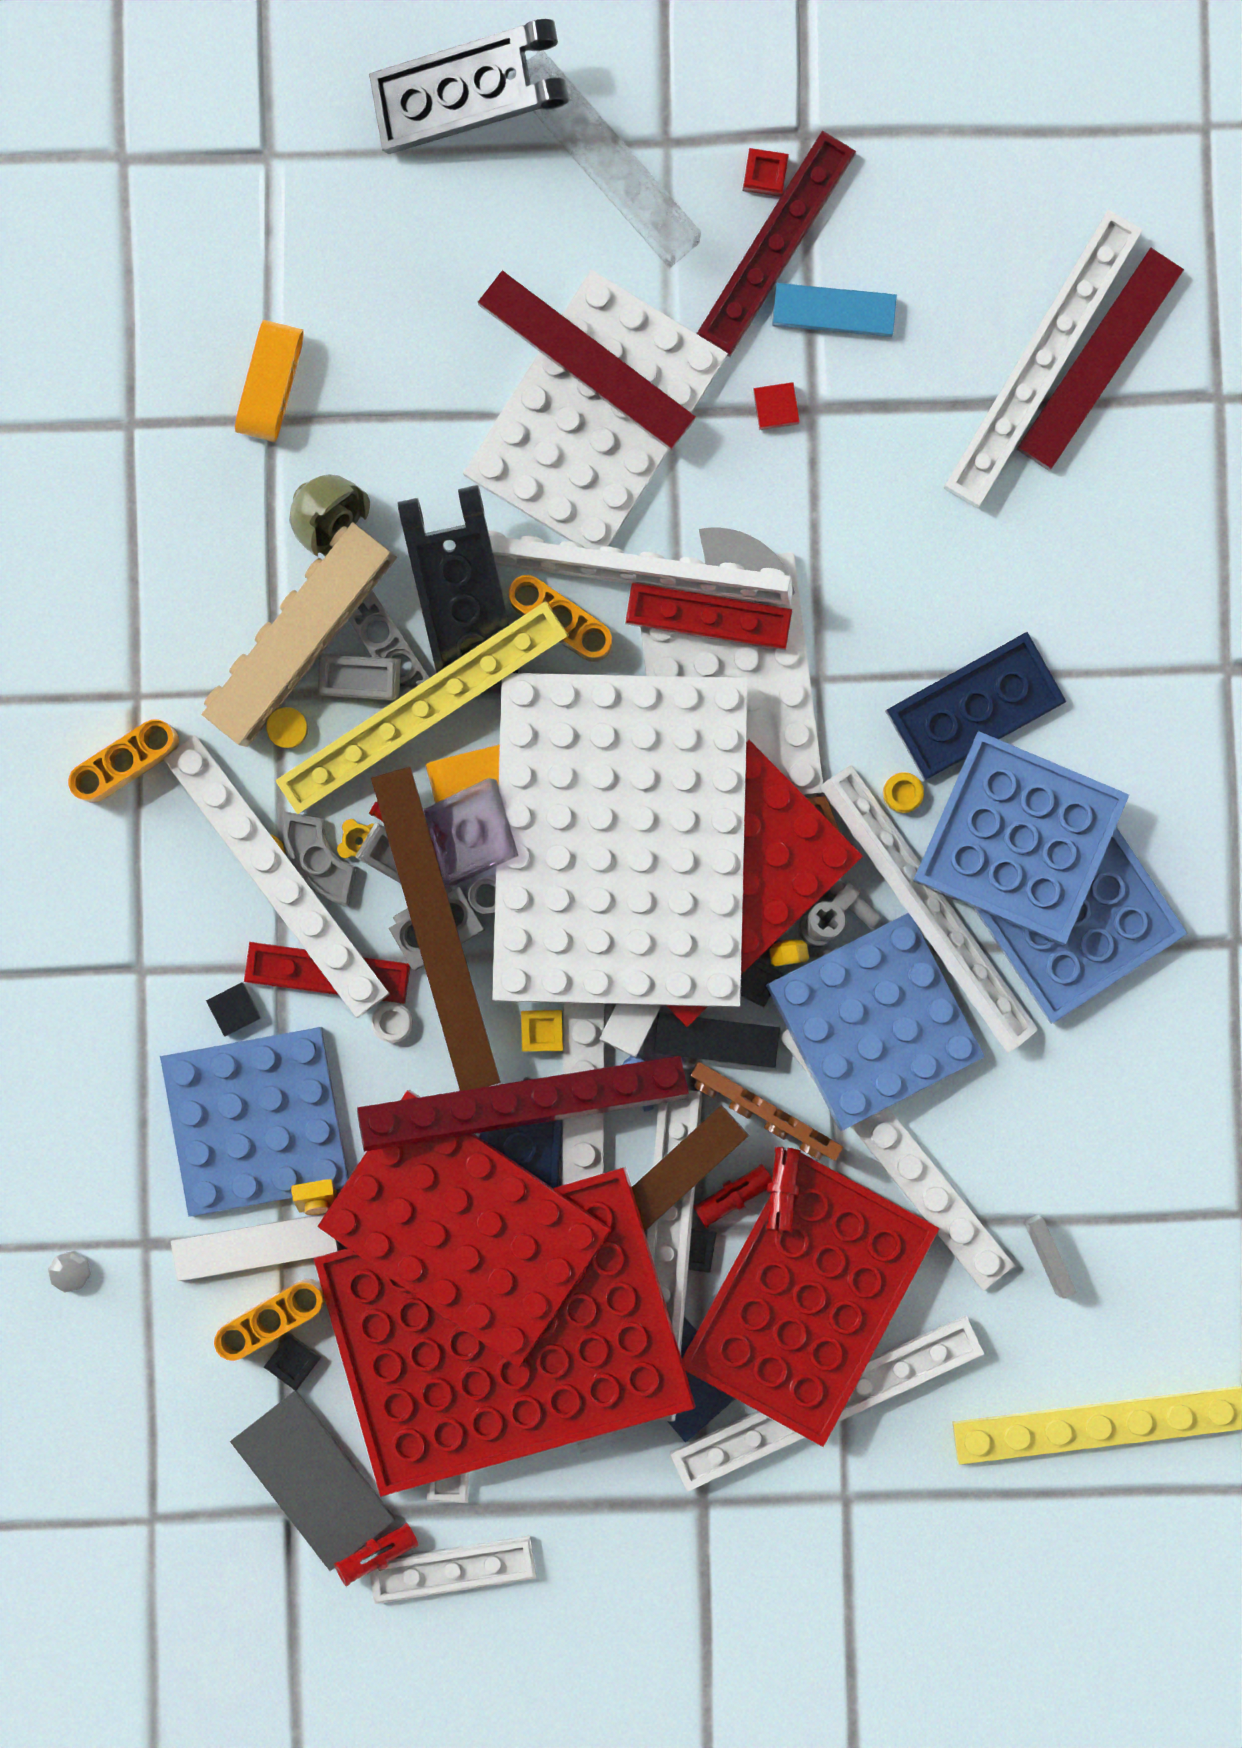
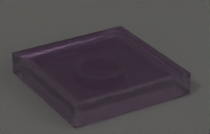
M488 778L423 809L445 885L454 886L519 856L496 779Z

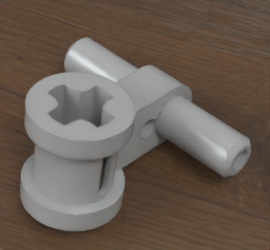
M839 879L828 890L835 897L831 902H820L815 905L801 919L799 933L803 941L808 945L823 947L843 930L845 926L844 912L847 908L870 928H873L880 921L881 915L859 897L861 892L850 882L845 884ZM820 920L826 923L824 929L818 926Z

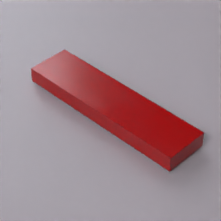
M632 583L625 625L786 650L792 609Z
M249 942L244 982L339 995L305 949ZM362 957L390 994L382 1001L406 1004L411 968L409 963Z

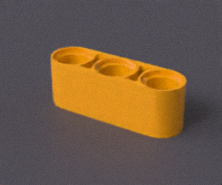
M268 320L262 321L236 416V433L276 442L302 349L303 329Z
M522 575L511 583L509 599L512 608L518 614L524 616L545 601H547L553 611L565 609L572 615V621L564 628L569 636L561 640L560 643L590 662H598L609 655L612 648V636L609 629L603 623L534 576ZM524 586L534 587L539 593L537 601L529 606L520 604L516 600V594L520 588ZM598 632L602 634L606 641L604 647L597 652L586 650L583 647L582 640L587 633Z
M152 719L141 724L76 766L68 778V786L71 793L75 797L87 802L104 800L164 761L163 758L176 750L179 745L177 731L171 725L159 719ZM156 729H164L168 735L166 745L159 750H153L149 745L150 734ZM124 750L130 751L133 755L132 767L125 772H119L115 767L116 756ZM94 772L99 778V786L93 793L85 794L81 789V780L86 774Z
M500 744L425 764L435 804L498 790Z
M313 1279L298 1281L232 1319L218 1330L214 1338L216 1352L220 1357L229 1361L242 1359L313 1318L326 1302L321 1284ZM299 1289H309L315 1294L316 1305L314 1308L303 1309L297 1304L296 1293ZM272 1309L279 1314L281 1325L278 1329L269 1330L262 1325L260 1315L263 1310ZM237 1330L243 1334L245 1338L243 1349L233 1350L227 1346L225 1342L227 1331Z

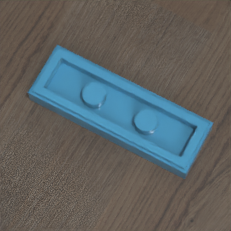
M776 283L772 326L892 337L897 294Z

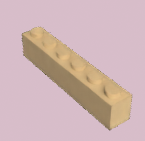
M352 522L348 528L343 526L338 530L330 542L332 549L323 560L321 558L315 560L306 571L305 578L307 580L298 592L293 590L285 597L279 608L282 612L273 624L271 622L266 623L255 636L254 641L257 644L248 655L242 654L233 663L229 670L232 676L223 687L217 686L207 696L204 702L207 707L201 715L238 745L248 747L267 724L270 715L282 705L319 658V655L323 653L350 616L398 558L355 523Z

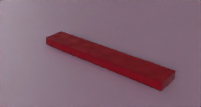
M823 130L821 131L696 333L697 335L728 353V357H731L853 160L856 150Z
M1153 248L1148 250L1016 450L1048 471L1053 468L1184 271L1182 267Z
M503 270L479 299L478 305L670 451L673 450L695 421V415Z

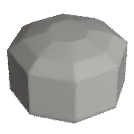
M75 1251L57 1255L48 1268L51 1284L64 1293L81 1289L91 1275L88 1259Z

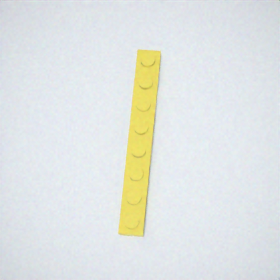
M547 601L543 602L276 779V783L297 814L301 813L569 636Z
M1242 1386L953 1421L957 1463L960 1465L1242 1430Z

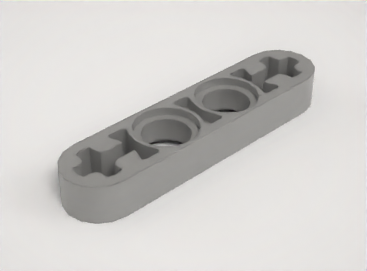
M372 590L363 600V603L369 612L374 606L379 609V612L366 616L358 625L355 619L363 616L357 608L349 617V622L372 657L393 658L396 655H405L411 660V670L406 676L400 677V685L411 682L418 673L423 677V680L416 681V684L420 685L429 679V676ZM375 621L385 622L389 627V636L382 643H373L367 637L368 626ZM409 686L404 692L400 690L399 698L411 691Z

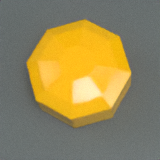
M782 940L769 948L771 965L773 964V966L808 962L807 960L809 959L807 943L802 940Z

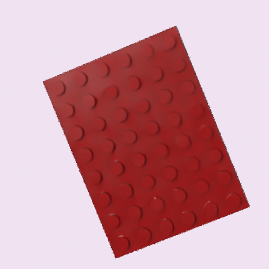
M626 1167L553 1188L612 1230L519 1368L350 1249L346 1248L313 1258L380 1497L667 1417L696 1407Z

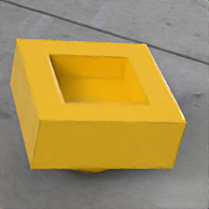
M562 1010L521 1011L522 1052L563 1051Z
M332 1179L291 1186L292 1198L299 1213L305 1212L307 1215L326 1213L338 1196Z

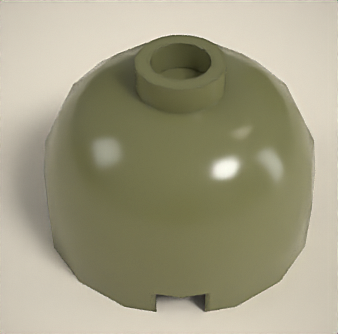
M322 475L302 484L295 491L289 522L295 537L307 550L315 556H318V553L326 556L332 549L330 542L339 529L343 526L348 528L352 522L356 524L360 516L365 520L367 519L370 499L368 494L353 482L338 475Z

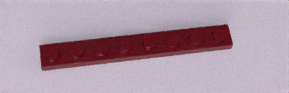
M681 1056L362 1106L357 1107V1117L363 1150L365 1152L685 1100L688 1098L689 1092Z

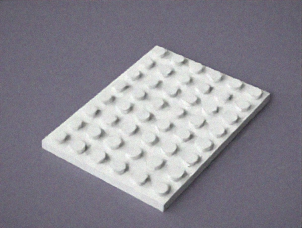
M511 673L502 679L493 1001L740 1007L748 678Z

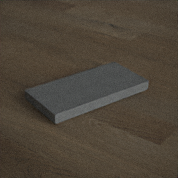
M294 1390L230 1441L329 1571L335 1568L334 1563L356 1552L365 1545L366 1541L375 1537L396 1519L298 1391Z

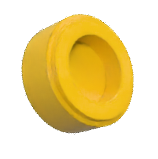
M283 707L270 715L266 731L274 744L290 749L299 746L305 740L308 734V723L304 715L298 710Z
M907 772L897 773L886 781L882 793L883 800L892 811L902 814L909 813L922 803L924 787L915 775Z

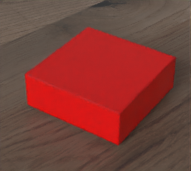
M749 148L742 191L781 197L789 154Z
M794 382L753 388L759 430L799 424Z

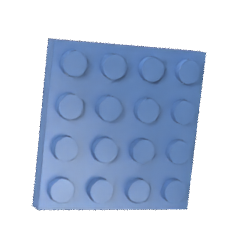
M978 731L913 881L1065 946L1129 798V794Z
M1117 827L1114 830L1065 946L974 908L1050 1024H1053L1188 934Z
M909 913L766 985L840 1131L985 1057L916 922Z
M322 1027L160 1056L188 1217L292 1198V1185L332 1179L335 1190L343 1188L349 1177Z

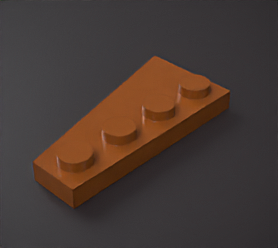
M698 1061L690 1073V1076L697 1079L693 1087L713 1099L718 1092L732 1100L729 1105L730 1109L747 1119H750L753 1113L767 1121L764 1129L783 1140L786 1139L788 1134L802 1141L799 1149L820 1161L822 1156L825 1155L836 1161L842 1151L843 1146L703 1063Z

